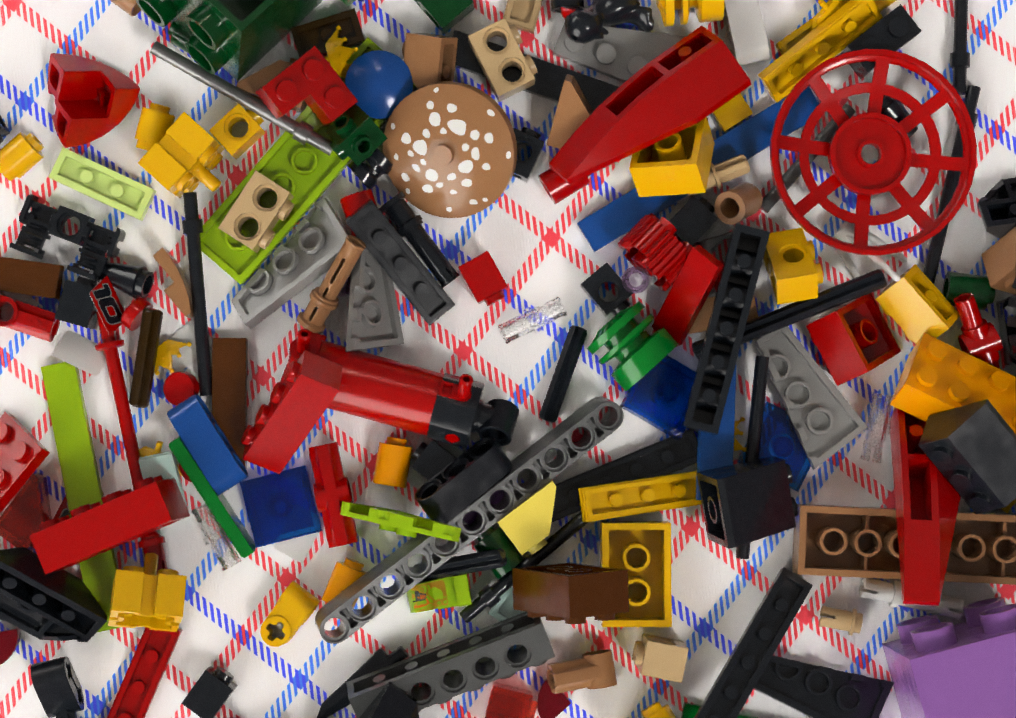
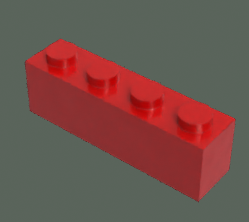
M307 350L303 352L297 362L291 361L286 370L284 382L282 384L276 383L272 390L269 404L261 405L254 426L248 425L241 439V444L245 445L242 459L280 474L339 392L343 366Z

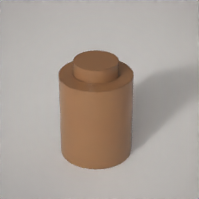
M748 182L740 183L717 196L714 203L715 213L725 224L734 225L760 210L763 201L762 194L755 185Z

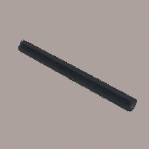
M876 269L818 293V298L797 301L747 321L741 344L886 287L887 281L883 271ZM704 339L692 344L693 352L698 360Z

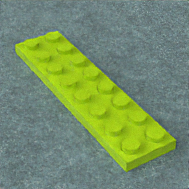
M367 37L358 47V51L354 52L346 63L350 65L362 54L382 49ZM339 76V77L342 79V81L345 83V78ZM307 106L295 121L299 123L301 121L306 122L314 127V132L334 142L325 132L333 122L323 125L311 108ZM389 118L371 119L381 128ZM285 131L203 225L204 233H200L202 252L243 286L352 161L349 157L343 161L334 151L329 156L308 143H305V145L292 139L293 135ZM255 170L294 196L291 201L294 203L291 213L284 221L279 219L272 230L276 233L272 242L265 250L260 248L258 253L218 228ZM274 191L265 192L260 199L261 206L263 208L273 207L277 202V194ZM247 220L242 225L244 237H252L258 231L256 220Z

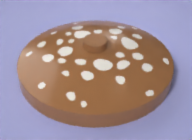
M452 81L436 82L423 86L406 96L396 106L386 124L384 134L388 139L383 142V154L393 165L388 175L398 192L403 191L406 195L405 199L425 213L443 218H462L474 215L494 203L511 182L517 163V141L512 124L500 105L488 94L474 86Z

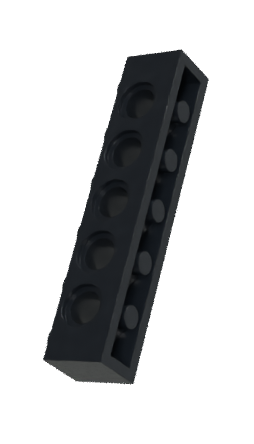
M737 223L733 228L682 427L712 435L718 434L770 234L768 231Z

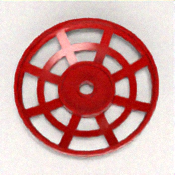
M862 49L846 52L830 58L810 70L792 88L783 101L774 121L770 139V165L773 181L779 197L791 217L807 233L820 242L839 251L856 255L881 256L902 252L918 246L938 234L954 218L963 205L971 188L976 168L977 143L973 122L965 103L956 89L941 73L927 63L908 54L887 49ZM863 61L875 62L872 83L853 84L831 93L821 78L827 72L846 64ZM889 64L898 65L917 73L931 83L938 93L921 104L907 92L887 85ZM810 86L821 103L807 119L801 138L781 135L791 107L800 94ZM869 93L867 113L858 114L852 118L848 117L838 103L840 100L853 95ZM889 96L901 102L912 113L899 123L893 118L881 114L883 97ZM946 103H948L953 111L960 129L963 158L941 156L942 148L939 133L930 115ZM827 111L838 126V129L833 134L830 143L811 140L816 124ZM920 123L923 125L928 137L930 155L912 153V146L907 133ZM865 145H872L878 150V160L873 164H869L862 159L861 151ZM780 149L799 152L801 175L810 193L796 204H794L789 196L782 178L779 161ZM809 154L828 157L833 175L819 186L816 184L811 172ZM910 167L926 168L928 172L922 186L916 195L911 197L900 182L904 179ZM940 170L960 171L959 182L950 202L933 221L920 205L932 191ZM841 185L847 190L856 193L855 213L838 207L827 196ZM888 191L901 206L886 214L869 215L872 195ZM819 204L833 216L848 223H853L854 243L843 242L825 234L811 224L804 215ZM909 215L922 229L914 236L896 243L879 246L868 245L869 226L888 224Z

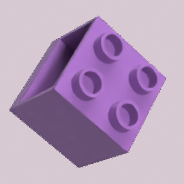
M1003 597L989 598L963 606L966 621L954 625L953 622L939 623L937 615L920 616L898 623L896 626L900 639L882 643L890 676L892 682H894L893 687L901 717L1016 718V604L1005 605Z

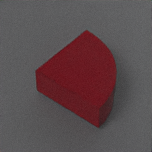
M19 628L0 631V665L5 663L15 652L21 637Z
M546 678L538 693V713L540 718H555L571 704V701L564 693L553 694Z

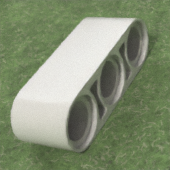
M724 0L723 20L729 47L740 66L769 60L770 51L759 0Z

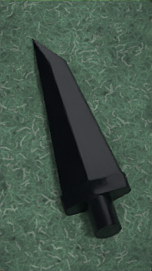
M400 646L388 655L383 648L378 649L371 658L321 704L317 718H328L350 705L346 682L408 658L407 651Z

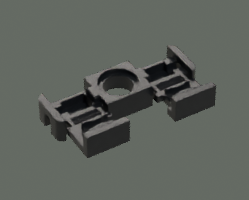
M33 194L28 195L19 215V221L26 224V226H22L16 243H10L9 247L42 260L45 251L42 250L46 239H51L49 234L82 246L78 250L81 252L79 261L73 263V266L68 265L66 269L100 282L108 262V258L105 256L110 258L118 256L120 248L117 247L119 241H124L125 231L117 227L116 232L94 224L96 219L61 205L57 210L37 202L39 197ZM72 217L78 218L80 229L74 235H67L64 229L66 221ZM25 244L36 249H39L38 253L35 252L34 249L26 247ZM79 266L93 270L94 272L93 274L89 273L90 271L80 268Z

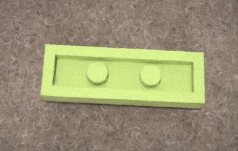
M62 147L48 177L142 222L157 192L142 183Z

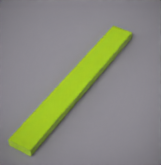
M66 362L43 366L41 371L69 513L71 510L86 504L91 505L100 502L102 505L101 498L103 497L79 370L77 367ZM111 549L79 563L83 583L108 616L107 622L97 632L121 628L108 626L112 584L116 569H118L114 549Z

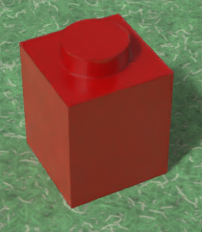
M489 251L458 267L478 305L485 302L487 306H490L505 297L503 291L508 289V286Z

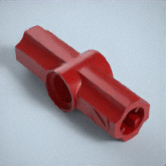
M0 294V313L2 307L8 303L13 306L14 310L12 318L8 321H4L0 314V326L48 342L53 341L60 326V320L55 319V312Z
M338 442L308 448L315 483L313 484L315 500L319 513H322L329 548L358 542L354 518L340 515L342 501L353 503L348 477L344 475Z

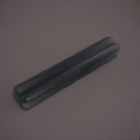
M572 325L569 329L539 413V418L555 423L558 418L587 336V330L582 327Z
M498 548L452 557L421 582L501 568L507 565L506 552L504 549Z

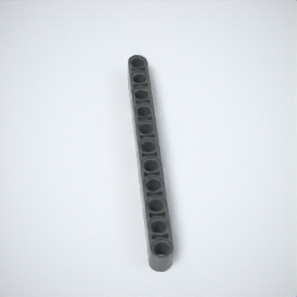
M603 396L595 397L513 459L511 461L513 467L508 475L452 520L445 523L461 528L459 542L448 540L446 544L436 546V537L417 533L416 538L412 537L321 607L316 613L315 625L322 639L331 644H339L345 641L617 430L624 419L622 408L617 403ZM609 406V417L604 421H599L598 415L600 410ZM583 427V437L577 442H572L571 436L573 431ZM551 448H556V458L549 463H545L544 456L546 452ZM524 469H530L529 479L524 483H518V474ZM497 490H503L504 496L502 500L497 504H490L491 495ZM470 511H476L477 517L475 521L470 525H463L465 514ZM422 554L423 558L419 565L415 567L408 566V560L412 555ZM394 575L395 581L392 586L388 588L380 587V582L385 576ZM368 597V602L363 608H352L356 598ZM331 618L341 619L340 625L336 629H324L326 622Z

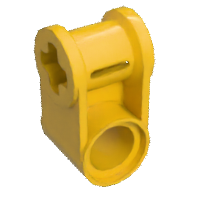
M293 580L263 622L260 630L262 640L272 647H279L288 643L301 625L312 615L321 600ZM282 623L284 625L282 632L285 636H279L274 639L271 636L273 629L270 626L271 624L277 625Z

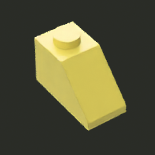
M553 480L497 522L521 555L528 551L533 555L548 543L545 538L550 535L557 487Z

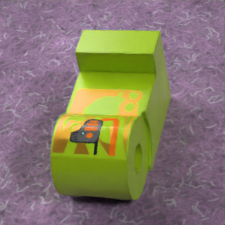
M467 574L419 582L407 592L410 613L472 604Z

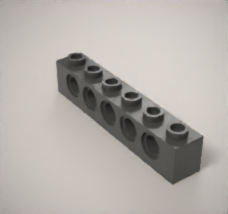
M523 612L346 682L348 699L356 717L359 718L390 681L417 700L419 713L424 708L434 704H444L453 697L467 691H477L485 684L495 680L510 678L516 672L528 667L543 665L549 659L554 658L555 654L541 617H527V612ZM514 645H522L516 650H509ZM484 657L490 658L485 662H477L479 659ZM450 670H458L455 674H446ZM417 683H426L422 687H414Z

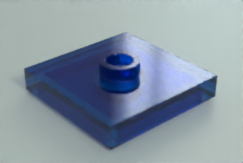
M667 355L643 378L628 389L620 407L676 440L681 439L686 429L682 427L696 372Z
M765 401L759 459L772 456L785 459L792 472V483L789 484L790 489L799 492L811 465L786 410ZM741 451L736 461L737 463L745 462L746 452Z
M307 465L284 470L280 474L273 473L240 482L256 548L323 531Z

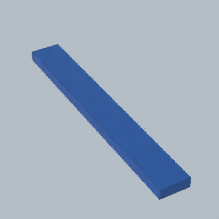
M809 86L800 94L791 107L781 135L788 136L803 127L813 110L820 104ZM786 97L715 139L711 161L713 165L740 154H744L748 160L770 147L774 121ZM634 188L579 221L577 225L595 253L628 233L645 215L652 213L656 216L688 195L639 197L637 189Z

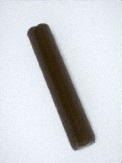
M145 308L142 314L129 398L130 405L137 408H147L150 402L163 312L155 308Z

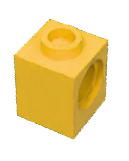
M240 104L231 109L209 130L236 160L266 133L260 127L264 120L249 109L245 110ZM243 121L248 123V131L244 136L234 137L232 135V128L237 122Z

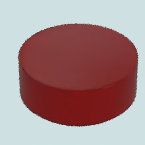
M143 297L135 299L123 312L121 323L130 331L138 329L141 326L143 310L145 308H153V305Z
M174 372L166 378L163 392L166 399L171 404L177 406L195 393L199 394V383L196 377L189 372Z

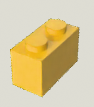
M916 264L900 275V281L890 283L876 298L884 313L892 317L902 328L907 339L917 344L924 333L935 338L939 337L959 318L958 311Z

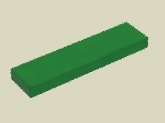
M180 436L173 439L168 447L240 556L246 558L255 551L257 545L223 493L218 495L211 487Z

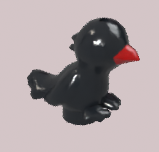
M593 0L591 5L585 8L561 7V15L565 19V32L568 38L576 43L586 44L596 39H603L604 35L609 33L603 26L610 27L631 23L645 32H651L654 28L652 9L640 6L638 0Z

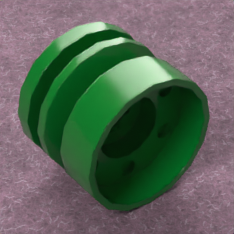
M640 301L617 313L597 332L591 345L586 348L592 355L603 345L609 350L598 361L601 365L613 358L619 361L611 376L625 391L643 378L678 345L677 341L664 327L651 335L648 334L646 328L654 319L652 314H649L640 323L634 318L645 308Z

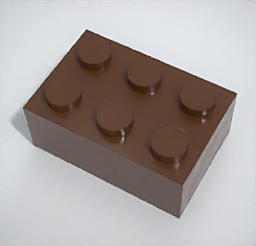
M572 562L512 568L514 610L526 611L527 617H546L547 621L565 620V624L586 623V617L594 616V620L608 621L615 620V614L629 612L628 570Z

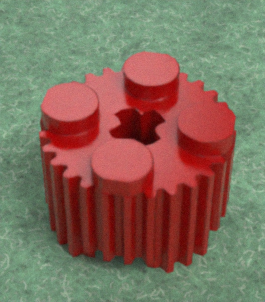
M650 213L645 215L617 244L621 249L628 251L624 256L640 273L644 272L649 277L654 276L657 279L654 285L666 292L674 284L693 246L685 240L683 242L679 241L673 235L677 229L665 217L662 216L659 219Z

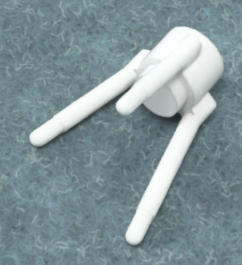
M846 224L834 238L853 244L854 224ZM868 231V241L876 246L887 244ZM834 248L843 259L853 278L861 276L849 254ZM899 252L889 254L902 263H906L908 260L907 257ZM867 255L894 281H900V276L881 257Z

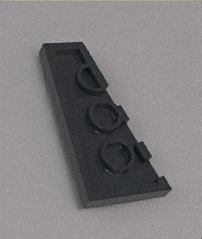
M772 656L753 690L810 718H879L894 682Z

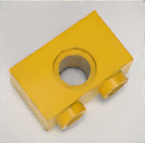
M803 228L769 234L763 261L777 305L818 298V284L823 283L822 267L820 263H814V244L812 240L807 241Z

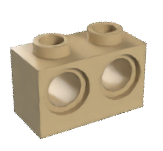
M505 18L468 36V43L498 103L535 85L534 74L538 73L537 68L529 54L523 55L519 44L523 43L514 24L508 26ZM498 36L503 38L507 45L501 51H493L488 47V41ZM511 66L517 67L522 73L520 79L514 82L507 81L502 75L503 71Z
M255 170L218 228L258 253L260 248L265 250L272 242L276 234L272 230L279 219L284 221L294 207V203L291 201L294 196ZM267 191H274L277 194V202L271 208H263L260 204L261 196ZM247 220H256L258 223L257 233L252 237H244L242 225Z
M643 633L642 640L635 641L632 660L641 675L682 683L689 648L680 640Z

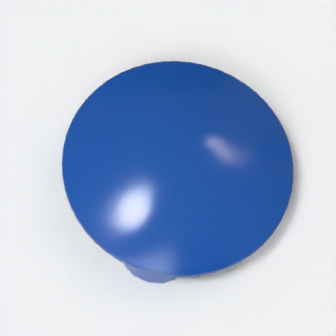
M382 50L370 51L359 56L349 67L345 78V85L358 100L355 104L370 118L379 120L389 118L396 106L413 91L412 76L406 63L397 55Z

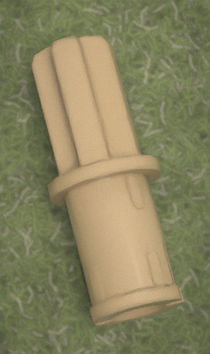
M744 154L713 165L711 162L706 190L715 186L718 189L722 188L721 184L748 174L750 166ZM687 194V195H688V197L690 198V197H692L693 195H696V194Z

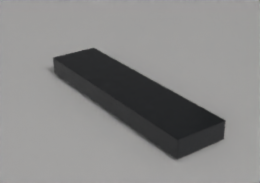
M371 199L344 220L355 235L366 244L368 251L429 326L456 305Z

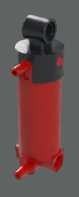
M308 329L299 330L296 339L290 344L289 359L280 380L281 384L284 382L285 373L291 361L297 362L305 350L343 366L340 390L327 407L329 409L426 435L427 438L466 449L472 433L475 432L479 433L481 439L489 436L494 437L500 446L509 445L512 441L519 416L518 407L504 399H492L488 403H484L481 399L485 384L474 381L473 377L469 374H463L460 377L448 373L442 374L360 350L346 352L345 346L327 342V336L310 332Z

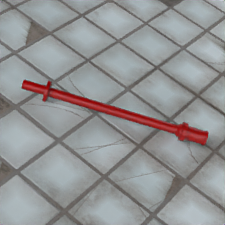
M97 311L96 315L102 344L95 345V349L105 353L133 485L143 480L138 461L141 457L118 353V348L124 346L125 343L124 340L116 341L114 333L112 335L108 334ZM153 531L140 537L141 541H138V547L143 549L144 557L146 553L158 555L157 575L158 570L168 569L163 543L166 542L165 536H161L158 531Z

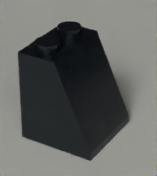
M772 456L696 472L707 538L730 549L796 527L795 517L798 515V507L794 497H791L789 484L792 483V472L785 459Z

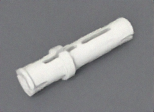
M862 578L861 580L864 585L860 584L859 597L861 598L865 597L887 602L889 607L897 608L900 605L952 617L957 620L962 617V613L958 611H963V606L965 605L963 598L941 594L939 606L903 604L901 581L893 580L891 583L873 578Z

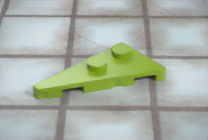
M342 501L340 515L379 524L378 529L396 532L398 535L416 538L417 533L459 542L461 528L400 510Z

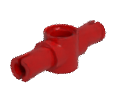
M964 293L957 296L953 301L962 322L960 328L962 334L957 337L961 350L1001 369L998 363L1000 358L998 351L1003 349V344L996 328L991 322L987 323V320L982 318L972 293Z

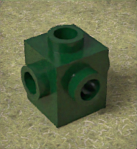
M356 104L336 118L333 124L325 130L334 141L329 145L331 149L343 161L349 157L357 166L369 158L388 139L374 121Z

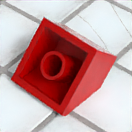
M871 293L859 297L806 325L812 342L817 346L826 364L827 371L833 377L837 386L871 371L902 352Z

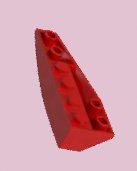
M701 25L651 60L617 88L571 135L549 162V167L568 184L578 181L697 124L752 85L751 80L724 41Z
M894 407L889 425L903 604L939 606L961 496L918 446L926 422Z

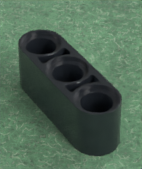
M485 437L424 483L415 493V499L431 520L447 523L508 475L513 464L494 437Z

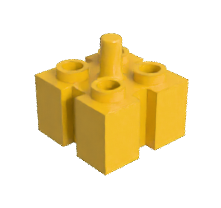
M183 112L166 131L167 134L159 143H155L138 162L141 167L178 198H181L183 193L193 192L200 182L212 192L219 188L221 181L210 171L220 163L223 158L221 153L225 149L189 115Z
M155 553L145 554L143 568L139 566H124L123 570L116 569L112 584L108 626L125 628L147 627L149 630L177 632L179 623H181L183 618L187 576L179 575L178 571L172 569H160L157 575L158 555Z

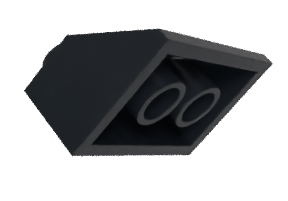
M988 399L928 416L918 446L975 514L1005 508L1016 499V434Z

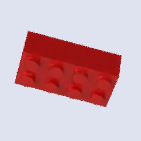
M162 475L154 478L143 479L133 484L134 491L131 488L124 491L119 490L102 497V505L100 502L91 505L86 504L71 510V518L69 515L39 524L40 531L29 536L44 573L49 574L69 568L189 517L190 514L175 478L164 480Z

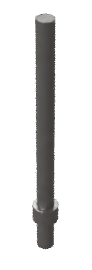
M158 41L152 46L151 54L293 135L292 139L303 145L308 143L325 154L331 155L333 150L329 145L332 141L314 132L313 126L304 121L299 123L287 115L276 119L259 99L219 76L208 73L198 64Z

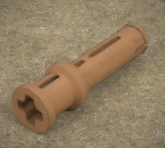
M351 235L345 238L343 246L330 266L320 287L312 289L309 294L311 300L304 312H300L296 318L297 322L304 329L318 334L323 333L325 330L326 319L330 312L336 310L339 305L337 296L363 250L366 248V244L359 238Z

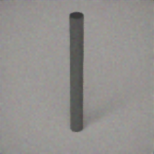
M846 103L843 105V110L851 118L855 110ZM833 119L823 128L814 141L830 142L833 134L838 129ZM809 154L810 164L818 155ZM799 157L782 176L787 190L801 175ZM775 185L762 199L760 209L765 213H768L780 200Z

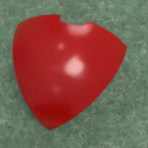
M60 53L50 54L48 93L55 96L54 102L56 105L52 120L64 148L87 144L104 136L114 129L130 112L139 95L140 87L125 74L106 64L85 57Z

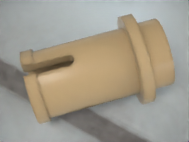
M822 605L818 627L848 631V635L851 636L853 633L860 634L863 613H857V609L854 608L851 612Z

